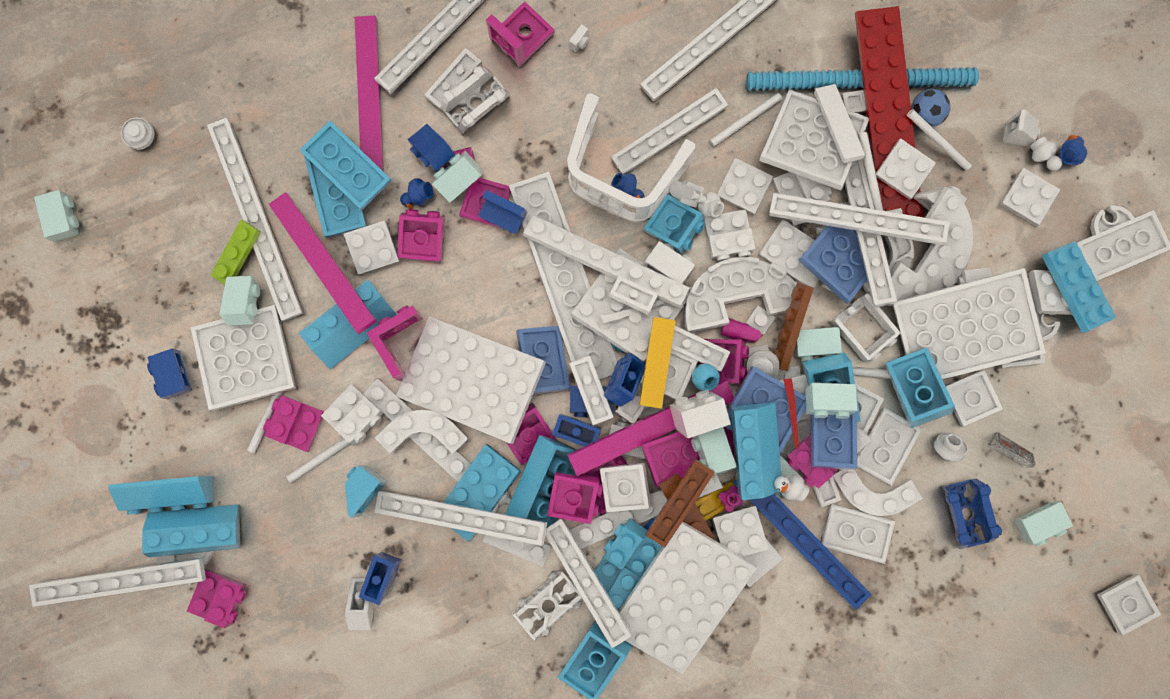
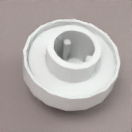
M131 118L122 126L121 138L132 149H145L154 140V129L143 118Z
M755 351L748 359L747 372L754 366L775 378L779 371V360L771 351Z
M941 433L934 442L936 452L945 460L960 461L968 451L965 441L952 433Z

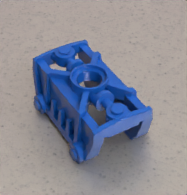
M976 478L942 486L946 493V502L950 508L959 549L994 542L1002 535L1001 527L996 524L989 498L991 488L988 484ZM967 483H970L972 490L970 501L968 497L965 498L964 496ZM966 507L972 511V516L968 520L964 519L962 513L963 508ZM975 523L982 528L985 540H980L979 536L974 534Z

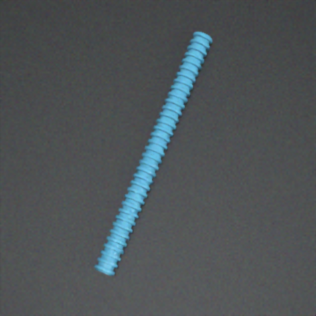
M953 67L952 69L946 68L945 70L944 68H933L932 70L930 68L925 70L924 68L919 70L917 68L912 70L910 68L906 69L908 87L912 86L913 88L917 87V85L919 87L924 85L925 87H930V85L932 87L937 85L938 87L943 85L945 87L950 85L952 87L956 85L962 87L963 84L966 87L969 85L976 86L979 80L977 67H972L971 69L970 67L965 69L963 67H959V69ZM850 69L847 72L845 70H840V72L838 70L833 72L831 70L827 72L825 70L820 72L818 70H814V72L811 70L807 72L801 70V73L797 70L794 73L792 71L787 73L785 71H781V73L778 71L774 73L772 71H768V73H765V71L761 73L749 71L746 79L749 91L752 88L755 91H758L759 88L761 90H765V88H768V90H772V88L774 90L779 88L781 90H785V88L788 90L792 88L794 90H798V88L804 90L805 87L810 90L812 87L815 89L836 84V87H840V89H844V87L847 89L851 87L857 89L858 86L863 89L862 72L854 69L853 72Z

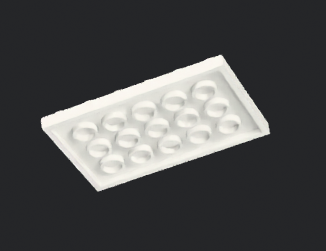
M1025 268L898 300L897 303L892 304L898 328L901 332L900 336L905 355L928 348L942 379L1046 353Z
M429 316L406 370V377L403 378L396 396L513 444L546 362Z
M682 522L667 546H662L618 611L632 634V637L625 641L683 674L757 570L756 565L687 523Z

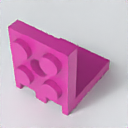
M525 1L503 23L493 14L486 19L490 40L492 42L495 41L507 56L510 55L516 61L519 67L555 33V29ZM528 27L531 32L527 36H522L519 33L520 29Z
M408 305L402 307L397 311V315L380 320L377 327L367 332L390 374L398 381H402L406 375L386 340L423 319L413 305L411 307Z

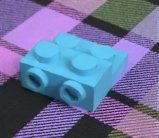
M666 194L643 229L646 233L662 241L663 244H669L676 252L682 254L684 250L689 251L692 247L694 235L696 233L700 234L704 229L705 219L701 212Z
M629 519L625 525L621 523L614 532V535L617 536L615 541L610 539L603 549L607 552L604 558L622 570L625 566L639 577H642L662 546L646 536L647 530Z
M604 556L594 571L618 611L641 579V577L625 566L622 570L606 560Z

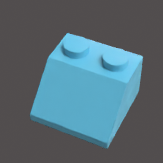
M359 465L357 468L354 466L346 476L348 478L345 482L348 515L351 518L361 516L377 496L378 491L387 483L384 478L365 465Z

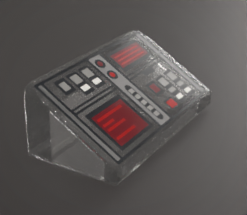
M999 432L993 435L988 444L991 448L1024 468L1035 467V457L1032 452Z

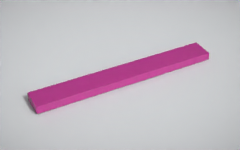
M375 15L356 16L355 41L360 150L383 171L380 85L374 79L379 74L377 18Z
M285 192L269 203L277 218L356 333L361 334L377 321L290 196Z
M727 380L719 382L711 390L714 394L724 398L725 405L731 403L734 399ZM696 394L689 396L688 399L695 397ZM670 406L568 454V459L576 476L675 430Z

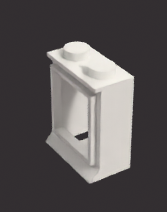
M868 293L858 297L829 322L833 327H839L840 335L861 358L862 362L869 360L872 362L881 355L880 350L885 346L889 348L898 341L896 337L901 334L880 307L874 308L872 298ZM863 307L867 309L885 331L867 349H864L844 326V323Z

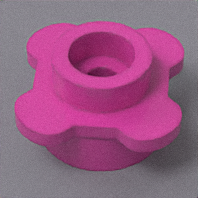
M731 486L729 490L719 494V500H721L727 512H733L735 507L744 504V500H741L738 495L736 486Z

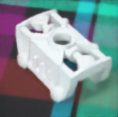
M477 66L473 71L474 74L452 91L444 92L442 96L441 108L462 134L466 129L474 126L476 121L496 105L499 106L507 97H510L509 92L493 73L482 66ZM492 78L491 89L481 92L482 85ZM474 98L482 100V104L477 108H473L470 105ZM457 105L463 106L461 113H454L452 115L448 113Z
M552 571L548 575L547 581L527 598L524 597L517 601V607L513 612V616L533 640H536L541 635H548L552 625L572 608L574 610L581 606L582 596L563 571ZM565 578L567 582L563 587V591L552 595L553 587ZM577 593L566 604H560L564 601L562 597L566 594ZM545 600H552L554 602L555 609L552 612H545L543 610L542 603ZM528 608H537L533 611L534 615L531 618L528 617L523 620L519 618ZM544 618V623L532 633L530 630L533 627L534 621Z

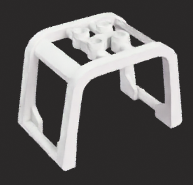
M591 93L587 94L567 158L569 187L576 196L628 222L643 223L651 218L666 194L670 193L672 183L679 181L688 169L694 154L695 144L685 139L671 165L650 195L645 198L633 197L580 170L588 143L599 117V113L596 112L599 105V97ZM578 182L587 187H590L589 190L587 191L583 189L581 186H579ZM625 204L629 207L637 209L636 213L630 212L622 208L623 205Z

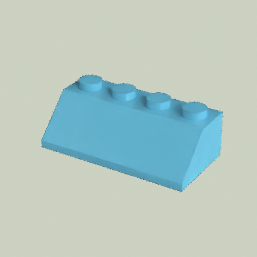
M366 280L357 287L355 291L377 321L361 334L356 333L339 306L335 304L299 332V335L309 348L330 370L370 339L367 332L377 327L380 320L397 315L369 280Z
M775 402L731 406L734 457L737 466L735 468L737 492L741 500L759 499L780 492L774 486L775 479L781 476Z
M539 435L505 515L547 522L546 528L554 524L558 518L547 515L555 472L576 476L567 455L578 449L555 439Z
M213 476L108 485L118 511L127 510V515L141 514V509L148 508L149 513L162 512L163 507L171 506V511L183 510L185 505L193 504V509L205 508L207 503L214 502Z
M239 505L147 513L142 530V553L148 558L240 549Z

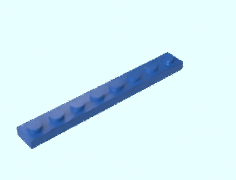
M735 479L732 483L737 487V480ZM775 494L766 498L749 499L855 610L872 595Z

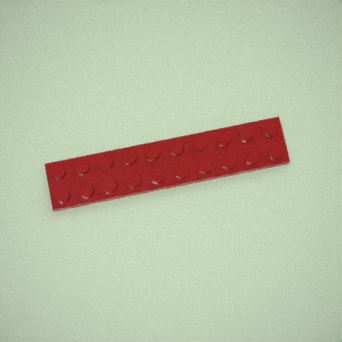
M899 6L855 12L866 115L869 119V141L875 173L899 139L904 140L916 149L913 121L907 116L911 110ZM877 178L883 211L901 208L902 213L905 215L924 218L922 204L914 198H906Z

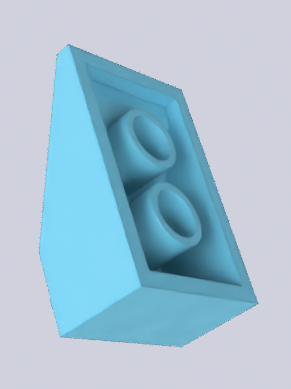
M928 348L885 363L910 428L953 413L955 405Z
M846 353L802 362L808 386L811 383L855 384L852 361ZM857 400V422H861Z
M595 620L563 668L558 679L587 699H598L627 657L632 645L624 641L611 648Z

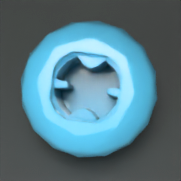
M700 364L692 373V382L701 391H711L719 383L720 374L717 368L710 364Z

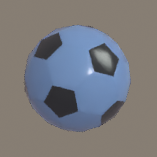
M926 89L915 97L911 110L914 109L930 126L936 127L948 118L951 110L950 100L940 90Z

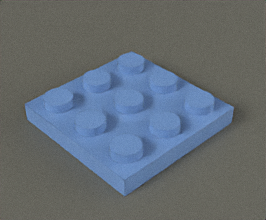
M826 226L799 258V261L846 304L853 299L867 281L856 230Z
M752 366L727 410L730 425L724 427L732 431L731 406L775 402L779 453L781 454L793 432L785 385ZM794 390L798 423L806 409V396Z

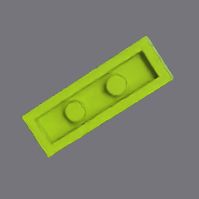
M240 220L210 276L224 285L226 277L237 276L261 231L245 220Z

